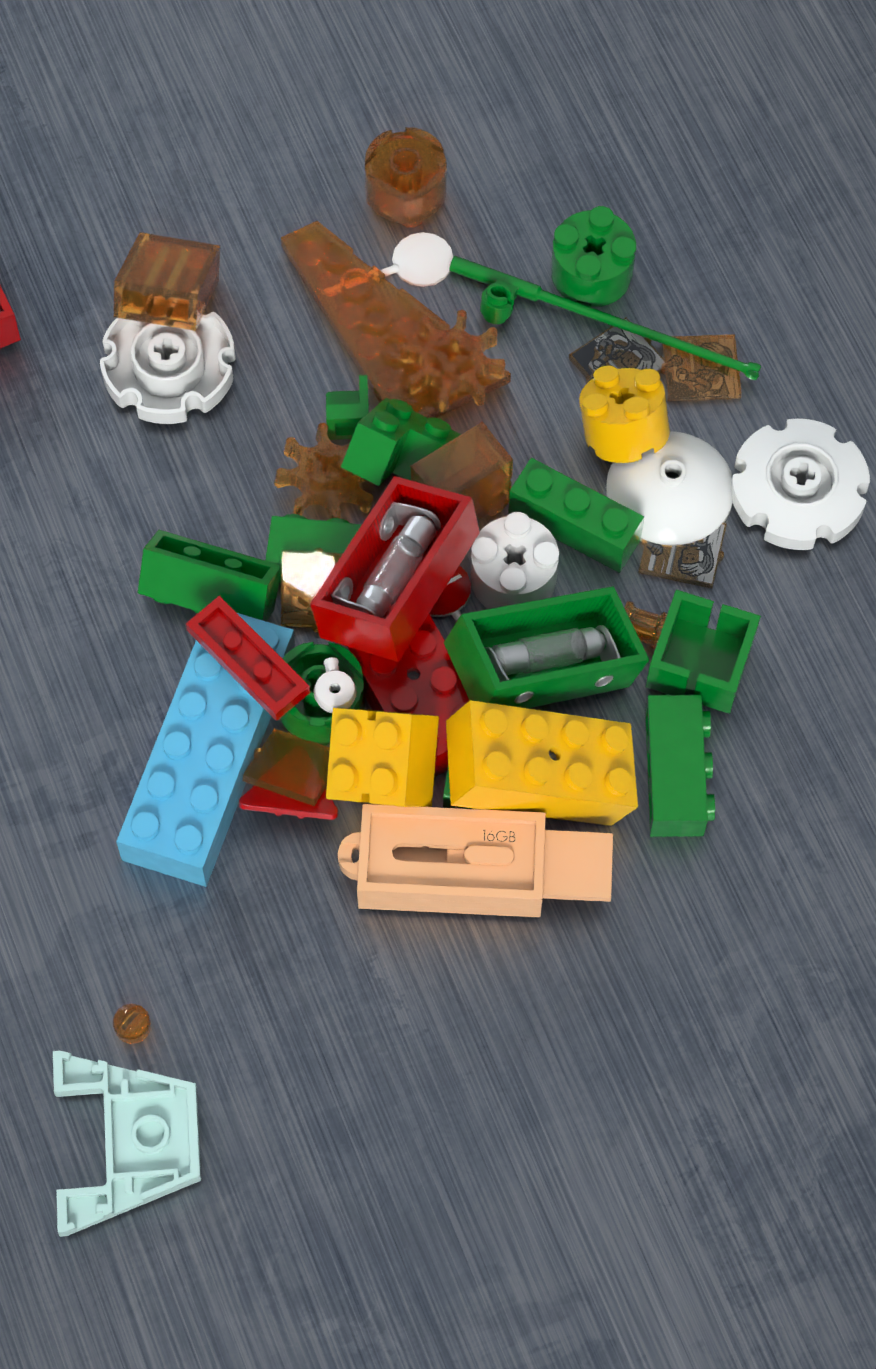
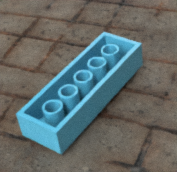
M237 613L281 658L295 647L293 629ZM195 641L116 843L121 860L207 887L271 715L197 641Z

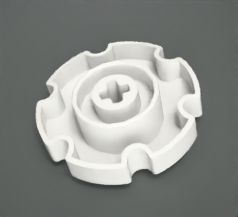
M174 296L149 299V307L146 310L137 311L130 307L122 312L112 322L103 337L104 352L108 356L100 359V367L106 389L111 398L121 408L135 405L138 418L141 420L159 424L186 422L187 413L190 410L200 409L203 413H207L224 398L232 385L233 370L232 366L228 365V363L234 362L236 359L232 335L225 322L215 312L207 315L199 314L197 301Z
M788 419L784 430L777 431L772 429L771 426L766 425L753 433L740 448L734 467L741 473L734 474L732 477V501L739 517L747 527L760 525L765 529V541L787 549L811 550L814 548L816 538H826L830 543H835L845 537L860 520L866 505V499L861 497L860 494H866L870 483L868 466L861 451L854 442L840 443L834 438L836 432L834 427L815 420Z

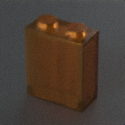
M139 232L114 280V317L196 331L219 282L220 245Z

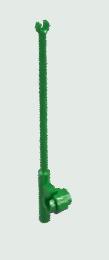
M454 256L451 261L449 271L489 285L482 292L480 312L484 319L491 324H502L512 315L514 300L518 295L534 302L537 300L547 302L741 371L751 380H757L759 377L758 372L761 369V365L758 363H744L544 291L537 284L458 256Z

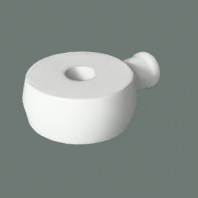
M335 657L324 660L326 673L319 677L314 687L316 702L323 710L329 713L333 712V708L349 709L357 693L355 683L351 677L339 671V660Z

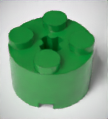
M597 206L592 210L581 211L565 219L556 228L553 239L551 278L557 291L566 299L590 303V307H602L619 300L626 293L633 276L636 255V239L633 231L624 220L614 215L613 211L605 206Z
M314 642L303 643L294 647L282 658L310 686V693L283 715L280 720L291 734L318 747L329 744L331 738L332 713L323 710L314 698L315 684L319 677L326 673L325 659L330 657L337 658L339 660V671L348 674L355 683L356 698L349 709L365 710L364 678L361 665L348 649L328 642L329 645L314 644Z

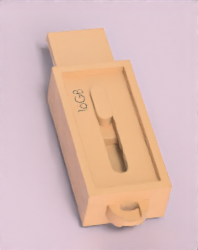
M363 804L361 832L346 836L339 846L337 855L343 874L350 879L358 881V909L540 917L542 899L611 902L613 833L545 830L546 813ZM354 850H358L359 860L353 863L352 853Z

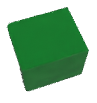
M359 375L358 391H332L326 393L328 440L352 439L357 423L369 413L367 375Z

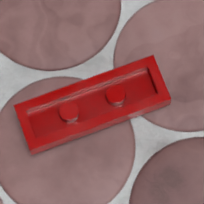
M220 596L186 622V629L193 638L276 721L310 693V686Z

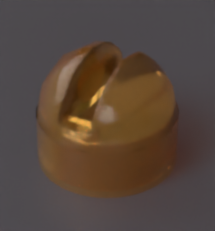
M125 1004L115 1013L113 1027L120 1040L125 1043L134 1044L143 1041L149 1035L151 1020L148 1012L142 1006ZM134 1012L139 1013L126 1030L121 1028Z

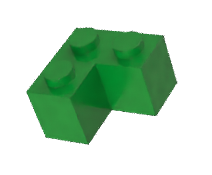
M385 398L357 423L341 468L378 486L394 473L407 480L436 487L445 477L462 434L452 430L451 426L441 419L427 418L413 411L412 406L402 400Z

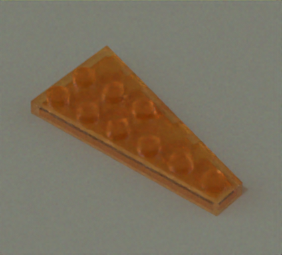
M315 221L281 237V247L361 374L367 375L368 385L379 403L385 398L399 399L411 405L413 411L427 418H438L511 382V373L501 365L496 367L483 356L482 350L471 342L467 344L450 330L449 324L403 288L399 290L387 281L385 274L374 265L372 267L368 266L354 254L353 249L320 222Z

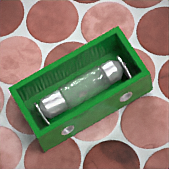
M614 586L464 613L460 615L444 641V645L469 700L520 708H531L629 688L649 661L647 653Z

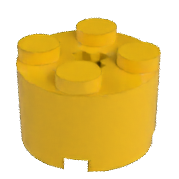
M603 366L595 370L593 373L594 378L584 386L579 397L585 441L588 448L591 446L595 449V455L602 460L614 463L635 462L642 459L641 453L654 448V453L662 449L668 441L670 428L665 389L660 380L659 373L654 369H617L614 366Z

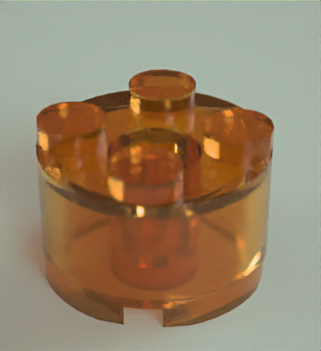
M405 127V132L392 133V130L378 135L371 142L365 154V192L368 205L381 217L392 222L401 223L408 228L419 226L423 220L431 217L440 209L446 197L447 162L444 149L439 140L432 134L413 127Z

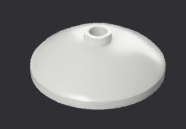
M670 431L668 441L656 453H654V448L641 453V460L630 463L612 462L607 476L606 496L644 516L641 542L647 544V541L661 544L663 548H672L674 545H677L676 548L686 547L683 546L684 544L691 545V543L695 545L694 542L698 541L700 543L704 541L703 538L712 534L721 524H724L730 514L733 504L731 495L733 476L722 455L700 438L686 433ZM674 472L677 473L679 477L672 479L667 477L666 473Z

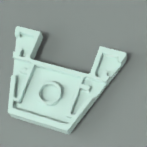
M60 1050L53 1051L55 1096L104 1094L107 1182L104 1186L56 1190L57 1229L60 1237L69 1236L201 1181L196 1083L138 1069L133 1071L108 1065L107 1062L98 1060V1062L71 1056V1053Z

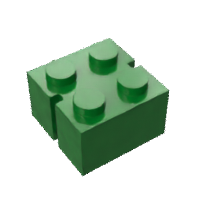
M676 589L649 666L646 688L669 695H685L686 692L702 695L703 706L730 714L756 637L761 616L722 604L717 627L714 630L708 628L714 601Z

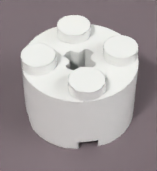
M513 512L506 517L498 518L481 529L471 547L472 590L482 605L487 609L552 597L557 580L559 549L551 532L544 525L521 512Z

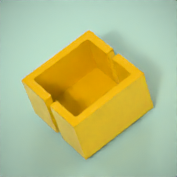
M333 708L326 799L369 802L371 804L399 807H432L439 716Z

